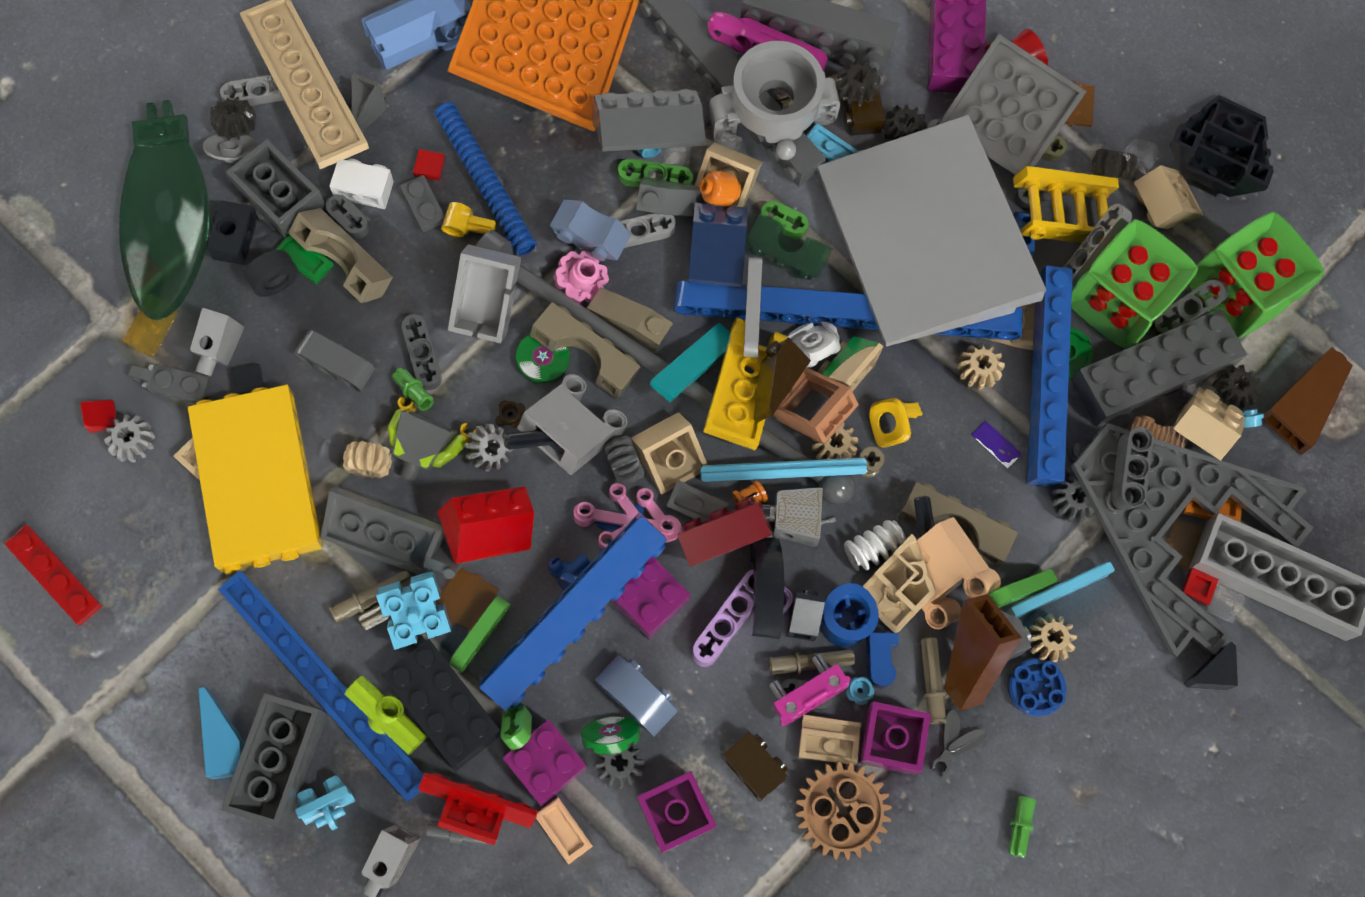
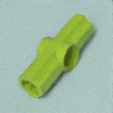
M360 676L346 690L345 695L368 716L370 728L376 733L387 734L408 755L415 751L427 737L403 713L404 707L399 699L393 696H385L365 676Z

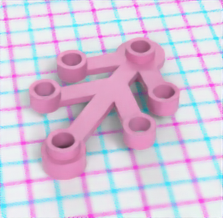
M620 483L611 485L609 497L612 501L617 502L625 514L595 509L588 502H581L574 508V521L581 527H588L595 521L622 526L612 533L606 531L600 534L598 545L602 550L608 545L604 544L602 540L610 539L612 541L638 513V510L626 496V487ZM640 489L637 492L636 501L639 506L645 507L653 518L647 520L666 537V542L676 540L678 538L677 534L681 531L680 521L674 516L663 514L653 501L654 495L650 489ZM615 490H620L622 494L615 495L613 492ZM647 495L650 499L642 500L640 497ZM588 510L590 512L588 514H582L580 511ZM663 525H669L672 529L666 530L663 528Z

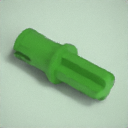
M397 368L396 372L392 374V378L403 390V395L411 399L419 410L426 411L430 409L434 404V398L426 392L422 382L414 379L406 369Z
M1017 796L1014 821L1010 822V825L1013 827L1008 852L1012 856H1026L1030 831L1034 830L1031 824L1036 804L1035 799Z

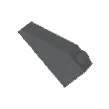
M643 177L639 187L636 210L662 215L694 216L695 203H707L704 201L698 186Z

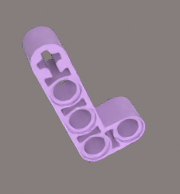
M754 569L746 573L695 642L692 658L697 665L701 667L711 666L751 614L754 605V590L749 587L748 581L754 578ZM785 586L784 599L786 605L784 606L783 615L788 611L793 598L791 591ZM734 601H742L746 605V611L742 613L735 612L731 604ZM719 623L727 624L730 633L725 636L719 635L714 627ZM712 639L715 643L710 651L711 656L701 657L700 648L705 649Z

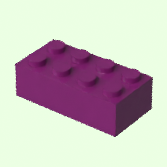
M931 0L927 91L959 93L985 55L986 0Z

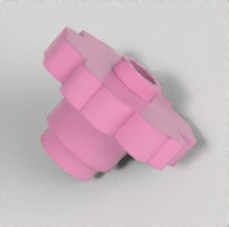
M586 250L582 251L579 255L571 251L566 256H563L558 262L559 268L553 275L556 289L564 291L565 295L579 304L583 300L590 304L600 287L604 288L609 281L607 267L599 264V260Z

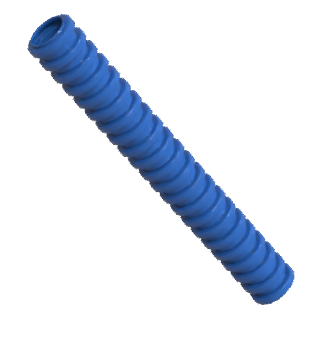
M453 102L441 104L435 110L434 115L438 119L439 124L442 125L443 131H445L450 143L453 144V148L457 151L458 156L461 157L462 163H464L469 175L472 176V180L476 183L480 194L484 196L488 207L492 209L491 212L495 216L496 221L499 222L503 233L512 243V248L515 249L516 255L522 256L532 252L537 246L536 240L533 239V235L529 232L525 221L521 219L517 208L513 206V201L510 199L509 194L506 193V189L502 186L497 174L494 173V169L490 166V162L485 154H483L478 142L475 141L474 135L471 134V130L466 122H464L459 110L456 109V105Z

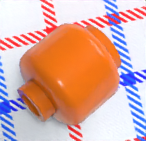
M713 170L701 180L700 192L707 204L729 207L740 197L741 185L734 174Z

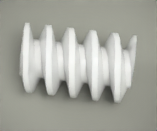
M886 520L883 522V526L876 525L873 528V532L867 530L863 533V537L860 535L855 536L854 543L847 540L844 543V549L856 571H859L858 566L860 565L868 571L870 569L869 560L877 566L879 565L878 556L881 555L887 561L889 559L888 550H891L894 554L898 549L897 546H901L904 543L906 536L895 520L892 522Z

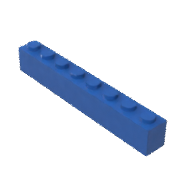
M1045 266L1039 274L1046 292L1042 301L1035 302L1027 484L1054 487L1064 482L1073 269Z
M638 512L482 677L479 688L505 711L511 705L513 707L517 706L526 695L524 691L531 684L535 686L542 680L546 674L544 670L551 662L556 664L566 653L565 647L571 641L576 643L586 632L584 627L591 620L596 622L606 610L604 606L611 599L615 601L623 594L626 589L624 585L631 578L635 580L643 573L646 568L644 564L651 556L656 558L662 553L666 547L664 544L667 541L666 537Z

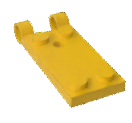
M736 317L730 331L729 342L703 432L756 450L765 419L756 423L753 417L760 363L766 357L765 350L768 347L758 344V357H744L745 320ZM774 331L769 340L768 347L775 341L780 343L787 339V335ZM744 368H752L753 374L747 373Z

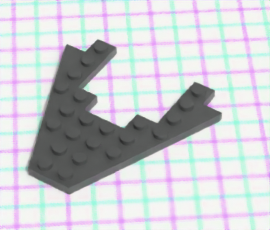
M1107 423L1071 465V468L1169 654L1172 657H1178L1188 642L1193 640L1210 656L1216 655L1232 633L1166 578L1183 556L1161 539V537L1191 500L1212 516L1217 514L1230 497L1281 541L1298 548L1314 528L1292 510L1307 489L1153 438L1146 500L1141 506L1122 511L1117 509L1112 502V489L1118 442L1120 437L1130 430ZM1132 436L1133 444L1139 448V439ZM1129 463V471L1133 475H1136L1135 466L1132 463ZM1126 490L1125 498L1128 502L1132 503L1133 496Z

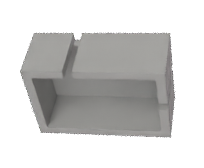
M468 244L460 255L448 331L472 336L479 327V323H481L483 326L479 330L477 338L502 343L508 333L516 285L514 284L518 279L522 257Z

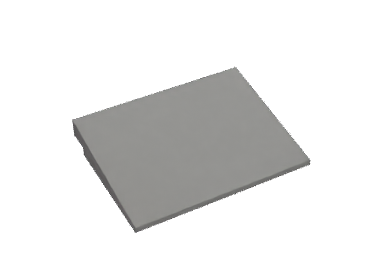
M969 115L817 167L820 180L885 347L1014 313L1016 307L1042 301L1046 288Z

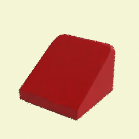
M113 400L80 402L84 427L90 433L116 426L114 419H117Z

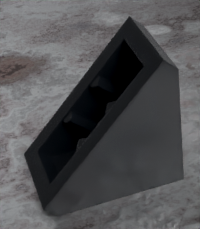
M1233 642L1223 645L1216 655L1211 656L1183 684L1187 688L1229 690L1237 687L1236 645Z

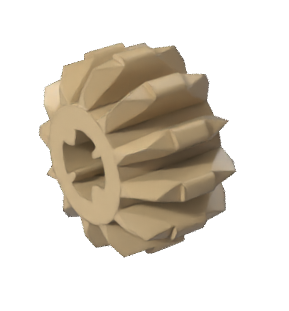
M983 342L977 348L973 345L969 346L967 352H962L959 357L961 362L957 365V369L963 371L960 375V380L968 378V387L977 383L979 390L983 389L985 385L989 388L993 387L995 381L1001 379L1002 373L1000 371L1005 367V363L999 361L1002 353H992L994 346H990L988 350L985 349ZM978 365H983V369L979 368Z
M843 422L825 444L812 439L816 442L811 447L812 451L819 452L816 459L852 458L851 455H856L858 448L854 445L858 443V437L851 436L854 431L853 428L843 429L845 426ZM831 441H833V444L835 441H837L840 444L839 447L837 448V445H835V447H832L830 445Z
M354 441L348 444L346 451H344L343 467L348 473H353L363 478H382L389 473L392 464V453L381 444Z
M1048 614L1045 619L1038 617L1035 620L1036 625H1031L1028 628L1032 634L1031 643L1035 644L1030 651L1031 653L1041 652L1039 660L1044 661L1049 657L1050 661L1056 663L1058 658L1065 660L1068 658V652L1075 650V646L1071 641L1076 640L1077 635L1069 634L1073 624L1064 626V617L1060 616L1056 620L1052 614ZM1054 635L1056 640L1050 642L1047 637Z

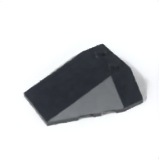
M1218 95L1206 104L1200 112L1193 114L1187 122L1181 123L1176 128L1169 145L1181 175L1227 197L1266 191L1269 187L1274 170L1273 166L1269 164L1271 150L1267 148L1266 144L1269 137L1265 116Z

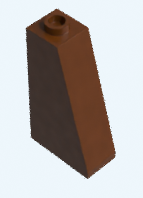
M1331 347L1264 413L1262 420L1298 454H1304L1316 444L1353 365L1344 354Z
M988 594L966 599L961 610L944 690L960 711L983 703L1022 639Z

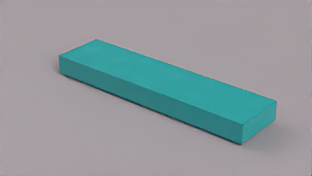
M718 323L657 374L649 385L671 402L725 355L730 331Z

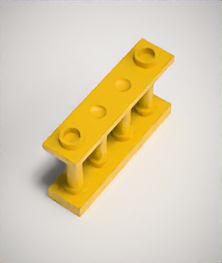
M1026 166L1013 177L1014 187L1025 189L1028 191L1031 221L1021 228L1020 232L1022 236H1028L1034 240L1045 238L1082 243L1094 228L1088 226L1085 197H1092L1096 200L1098 220H1100L1108 210L1107 198L1119 188L1118 178ZM1039 191H1046L1051 194L1054 222L1042 221ZM1062 194H1069L1074 197L1077 225L1065 223ZM1104 235L1099 239L1097 244H1099L1102 241Z

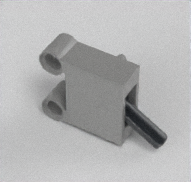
M569 374L564 377L561 385L524 412L517 428L521 432L506 433L503 437L504 447L509 450L539 447L568 474L572 475L601 452L607 443L621 437L628 420L624 413L615 409L606 411L602 420H600L580 403L587 387L584 379L578 375Z

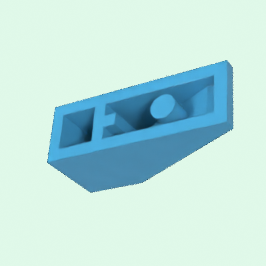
M205 687L198 688L206 777L213 780L232 777L242 754L245 741L213 692Z

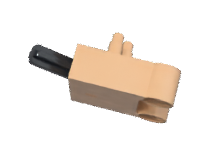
M919 496L914 498L920 536L917 544L936 592L922 607V610L925 613V619L929 626L934 629H941L958 621L961 615L959 603L952 598H947L946 595L962 583L964 591L969 598L985 594L989 595L1000 588L1001 580L998 573L988 567L955 518H949L935 525L930 497Z

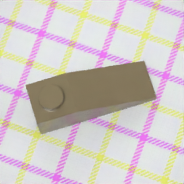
M600 287L586 308L652 353H655L673 324L651 308Z

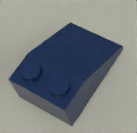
M695 203L688 283L742 288L747 207H723Z

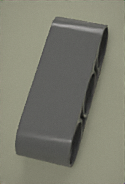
M308 330L294 351V354L303 362L358 392L363 390L376 370L364 358L313 330Z
M1136 427L1124 433L1118 442L1112 502L1117 509L1122 511L1141 506L1147 497L1153 449V435L1147 428ZM1132 436L1139 439V448L1133 444ZM1129 463H1132L1135 466L1136 475H1133L1129 471ZM1126 490L1133 496L1132 503L1128 502L1125 498Z

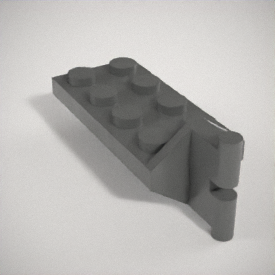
M335 486L329 491L320 539L418 575L434 570V573L438 571L443 573L447 579H452L462 567L463 563L454 564L442 525Z

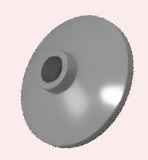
M222 133L207 138L203 143V150L212 158L223 160L226 163H236L254 150L258 144L253 138L243 134Z

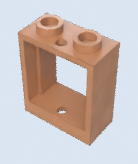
M806 367L774 413L777 421L825 444L859 404L850 387ZM813 389L829 397V400L809 421L792 411Z

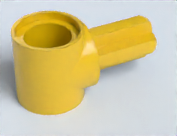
M458 202L449 203L441 229L448 235L464 237L469 231L486 234L490 230L495 231L496 222L473 216V211L468 206Z

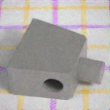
M202 308L190 347V351L200 357L195 372L211 377L216 363L227 366L242 335L244 326L228 315Z

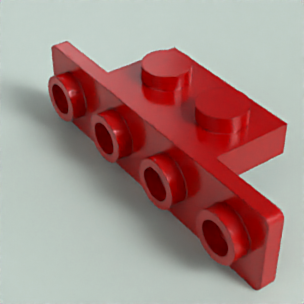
M424 773L418 789L421 792L446 800L437 825L438 827L491 845H495L503 819L531 828L538 814L537 810L531 809L525 803H514L505 800L496 793H484L476 790L469 784H458L436 773Z

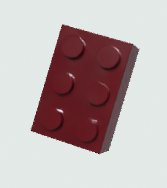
M752 497L737 502L735 505L736 509L727 511L726 507L711 512L708 515V520L701 522L699 517L682 525L683 529L677 536L689 566H694L771 536L772 528L761 500L754 501Z

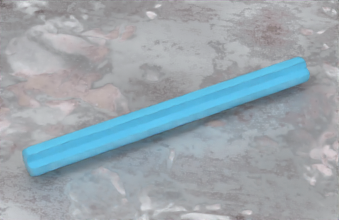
M862 457L701 466L700 476L703 482L857 475L867 472L866 458Z

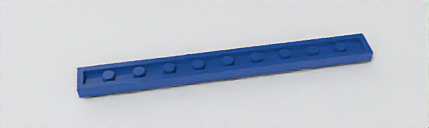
M241 570L221 585L218 590L409 803L421 792L418 789L424 773L387 734L376 733L370 728L368 716L345 695L347 690L345 685Z

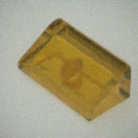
M148 295L126 333L123 342L128 348L153 358L178 310Z

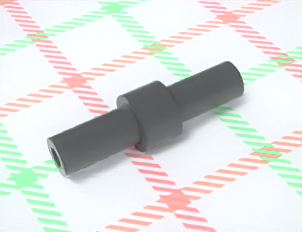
M428 824L426 836L449 839V843L454 844L468 842L486 845L485 842L443 829L437 825Z

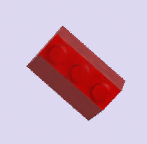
M526 486L454 497L437 511L454 564L519 553L531 549L534 509Z

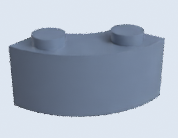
M563 200L550 224V227L558 233V239L589 251L594 258L600 261H605V259L617 261L631 236V233L617 218L603 215L590 208L583 201Z
M618 655L595 678V681L612 700L638 722L640 727L654 737L678 712L670 703L673 697L664 688L660 687L657 689L641 674L644 670L636 661L631 658L627 662Z

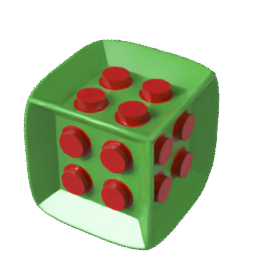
M1271 212L1249 223L1224 240L1215 250L1208 253L1198 263V272L1189 283V286L1193 291L1205 282L1214 279L1222 280L1227 284L1229 288L1228 297L1225 301L1209 310L1208 313L1221 308L1236 336L1240 339L1275 318L1292 302L1304 296L1321 280L1324 275V269L1317 256L1296 230L1282 216ZM1211 285L1212 291L1201 296L1199 292L1198 295L1204 301L1214 296L1219 298L1218 292L1221 290L1220 287H1213Z
M1134 219L1115 236L1096 258L1089 271L1075 284L1072 289L1071 308L1108 340L1124 349H1128L1140 341L1155 323V319L1186 288L1197 274L1198 267L1183 250L1150 225Z

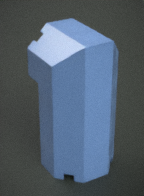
M401 0L360 20L366 37L369 36L371 48L378 61L385 70H388L431 49H438L437 46H441L446 51L455 48L471 6L467 0Z

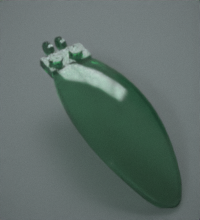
M170 100L162 102L163 117L158 118L157 107L151 102L146 103L147 120L132 122L134 150L124 180L119 214V242L126 280L134 302L143 314L152 320H161L170 316L179 308L188 295L204 258L210 226L207 187L199 162L189 144L188 118L185 114L174 115Z

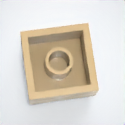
M1199 387L1180 410L1173 429L1221 461L1241 437L1246 417L1243 416V412L1236 406H1228L1220 401L1219 396L1209 389L1203 390Z

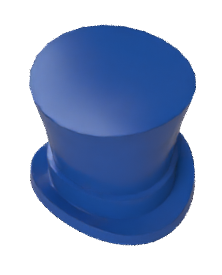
M847 583L836 587L828 595L822 614L820 628L825 638L840 647H852L862 642L864 638L875 630L878 623L879 613L875 599L867 589L858 584Z

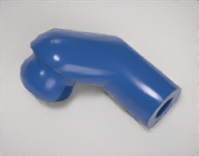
M583 553L571 563L561 561L555 557L548 562L549 573L555 578H560L565 573L578 576L591 562Z

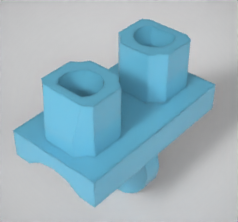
M337 775L323 782L327 794L318 799L312 788L297 794L299 808L295 809L298 818H301L305 825L315 821L318 828L326 824L329 825L331 830L339 828L337 819L346 815L343 807L356 800L353 793Z

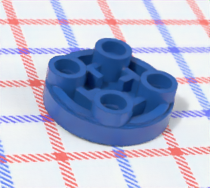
M1039 658L1028 659L1017 665L1009 676L1007 685L1009 697L1014 706L1026 715L1034 717L1049 715L1062 706L1066 700V681L1055 662L1042 661Z

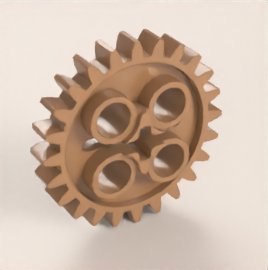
M837 761L835 770H832L829 764L826 763V773L824 774L815 769L814 772L817 777L815 780L808 777L805 778L810 785L809 788L799 787V791L805 795L804 799H795L797 804L803 806L801 810L795 812V815L804 818L797 826L798 828L808 829L803 834V838L806 840L813 837L811 847L815 849L821 844V854L825 856L829 850H832V856L836 860L840 852H843L846 860L850 859L851 851H854L860 858L861 848L863 847L872 852L870 842L873 840L880 844L881 840L877 836L878 832H888L882 826V822L891 821L890 817L884 815V811L892 809V806L883 803V800L889 797V794L887 792L879 793L884 784L881 781L873 784L872 781L875 774L871 772L864 776L865 767L862 765L855 772L852 762H849L846 769H843L841 762ZM846 781L852 782L854 785L853 793L848 797L841 796L839 793L840 785ZM828 788H832L844 806H850L847 808V812L858 826V833L853 831L843 815H836L839 812V808L827 793ZM819 799H827L830 802V808L824 814H819L815 811V804ZM861 807H869L871 811L870 818L865 822L858 821L856 818L857 810ZM837 824H844L847 827L846 835L840 839L834 838L832 836L833 827Z

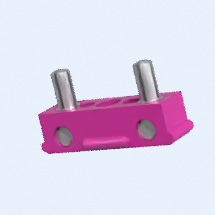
M818 654L812 658V661L821 674L799 688L786 694L777 680L774 681V684L772 682L769 687L778 699L773 703V709L780 718V725L787 726L848 688L850 677L845 676L838 664L829 668L822 656Z

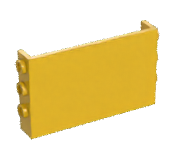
M288 385L270 389L261 387L253 389L251 393L243 395L229 394L220 400H201L196 405L189 406L188 413L214 566L219 571L225 572V574H235L239 570L242 571L244 567L253 565L255 568H261L270 565V561L278 559L291 561L299 558L300 554L323 549L294 394Z

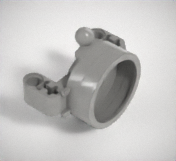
M769 41L754 46L741 57L735 68L733 85L721 87L722 94L716 95L710 100L708 115L714 140L727 141L732 139L736 135L738 123H742L752 132L764 136L768 143H778L776 146L777 156L782 160H789L796 154V146L793 140L799 138L813 121L821 126L833 123L838 116L840 101L834 79L825 78V73L819 62L809 51L794 43ZM780 89L789 94L793 102L787 109L772 111L761 103L759 96L765 90Z

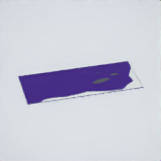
M987 421L972 434L1006 468H1009L1022 454Z

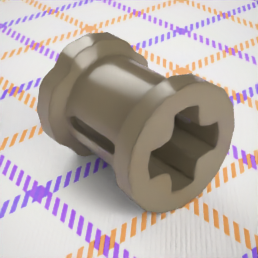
M876 447L865 448L859 458L871 459V463L874 466H869L867 461V472L861 474V476L872 478L879 473L880 468L883 466L884 454Z

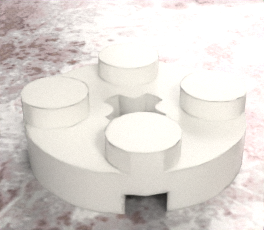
M813 322L796 328L788 335L787 338H790L811 360L807 367H813L819 360L840 351V338L833 324L821 322L822 326L814 327Z

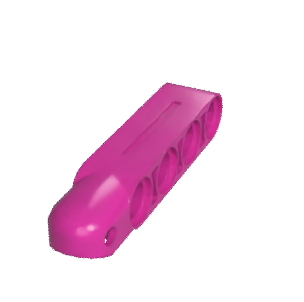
M718 11L714 12L707 22L708 32L714 40L732 47L741 54H745L754 46L764 42L786 41L797 44L809 51L817 59L822 70H825L828 58L824 51L749 18L739 19L728 13ZM715 30L720 31L721 34H716Z

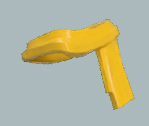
M889 398L871 405L869 418L878 447H889L904 443L910 439L911 428L908 418H917L923 414L918 402L902 403L900 399ZM886 412L891 413L896 420L895 429L889 434L881 430L879 421L882 414Z

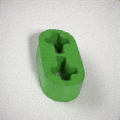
M776 201L765 203L761 210L760 218L766 227L793 239H800L806 234L809 223L804 214ZM772 211L777 212V215L773 218L768 217ZM797 221L800 223V227L795 230L792 228V224H795Z
M519 703L515 707H509L504 712L501 722V739L509 749H519L530 739L532 729V715L523 703Z

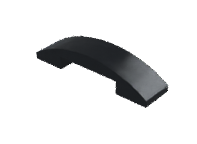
M766 537L751 543V562L754 565V605L751 610V636L780 639L784 611L783 553L779 539Z

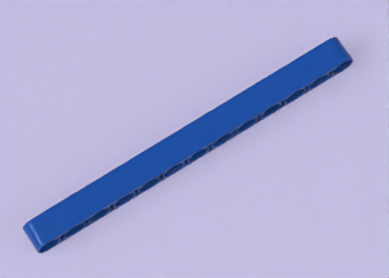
M680 281L676 284L674 310L684 315L732 319L737 317L746 320L747 285H742L741 288ZM761 286L760 321L796 324L813 322V325H822L821 322H828L835 327L879 330L865 294ZM1016 307L1014 313L939 332L936 335L1016 340L1022 337L1023 310L1020 307Z

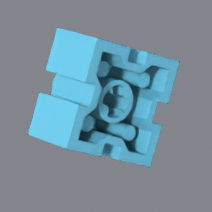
M434 570L411 577L409 586L402 587L401 582L398 581L377 589L376 597L383 617L391 615L392 618L388 620L387 629L394 650L417 643L418 635L425 632L428 639L451 632V622L444 602L436 603V600L440 599V589Z

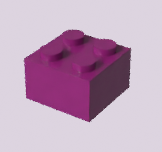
M652 556L644 564L646 568L643 573L635 580L631 578L624 585L626 589L623 594L615 601L610 600L648 640L690 601L691 596Z
M872 702L867 708L858 764L911 775L921 773L931 713Z
M549 719L531 734L530 739L524 746L511 750L503 757V760L541 807L587 769L583 760Z
M692 771L637 796V801L661 854L717 827Z

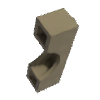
M321 208L297 214L288 233L305 250L324 254L336 261L346 274V281L343 286L359 302H368L381 298L384 295L393 276Z
M551 302L532 325L530 336L551 352L566 346L576 347L587 352L596 364L597 379L595 384L617 400L638 373L640 366L632 356L621 353L610 340L595 334L587 323L576 320L563 306H557Z
M915 483L898 516L899 519L918 528L914 498L929 496L934 522L954 517L958 524L967 531L972 544L985 562L997 568L1005 562L1018 532L1012 530L1011 525L1004 521L998 520L996 522L988 518L987 514L977 508L970 509L962 505V502L956 497L944 496L936 492V489L927 483Z

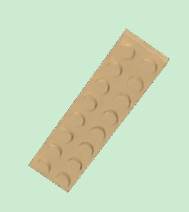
M270 0L240 12L239 14L318 167L320 169L369 149L363 133L291 0Z

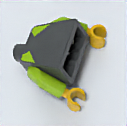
M404 397L398 399L399 409L395 411L387 427L390 446L393 448V456L405 461L400 475L415 481L420 468L425 470L441 468L460 453L465 443L472 442L468 435L464 433L468 428V423H463L460 427V435H456L457 430L416 413V406L413 401H411L409 406L405 407Z

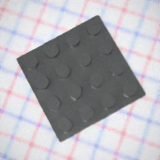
M998 34L939 124L969 115L986 155L1017 175L1026 166L1035 167L1087 91Z

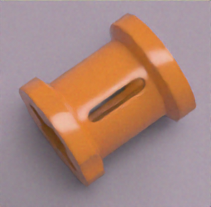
M757 479L752 481V485L741 491L735 490L732 492L735 504L751 494H754L752 497L754 501L759 499L763 503L768 501L767 494Z

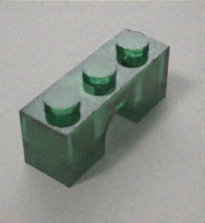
M759 214L746 240V244L751 246L750 251L762 257L766 253L775 258L774 263L784 268H788L789 265L799 269L797 274L808 280H811L812 277L819 278L834 248L811 237H807L801 249L790 251L782 243V234L786 225L765 214Z

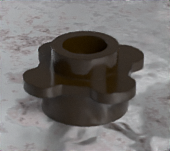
M507 400L501 401L499 403V415L495 419L497 425H509L517 429L522 414L526 411L524 404ZM512 412L513 416L509 417L508 413Z

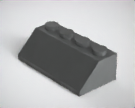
M682 89L680 91L668 92L657 90L647 93L633 91L625 94L604 93L603 95H594L593 125L602 151L705 146L703 109L696 90Z
M264 693L221 810L287 830L298 801L297 794L301 792L328 714L320 709Z

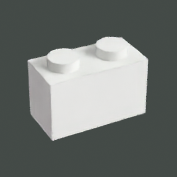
M343 159L336 164L330 189L333 195H343L351 202L385 209L394 181L390 169L383 165L374 164L372 166L363 164L356 159Z

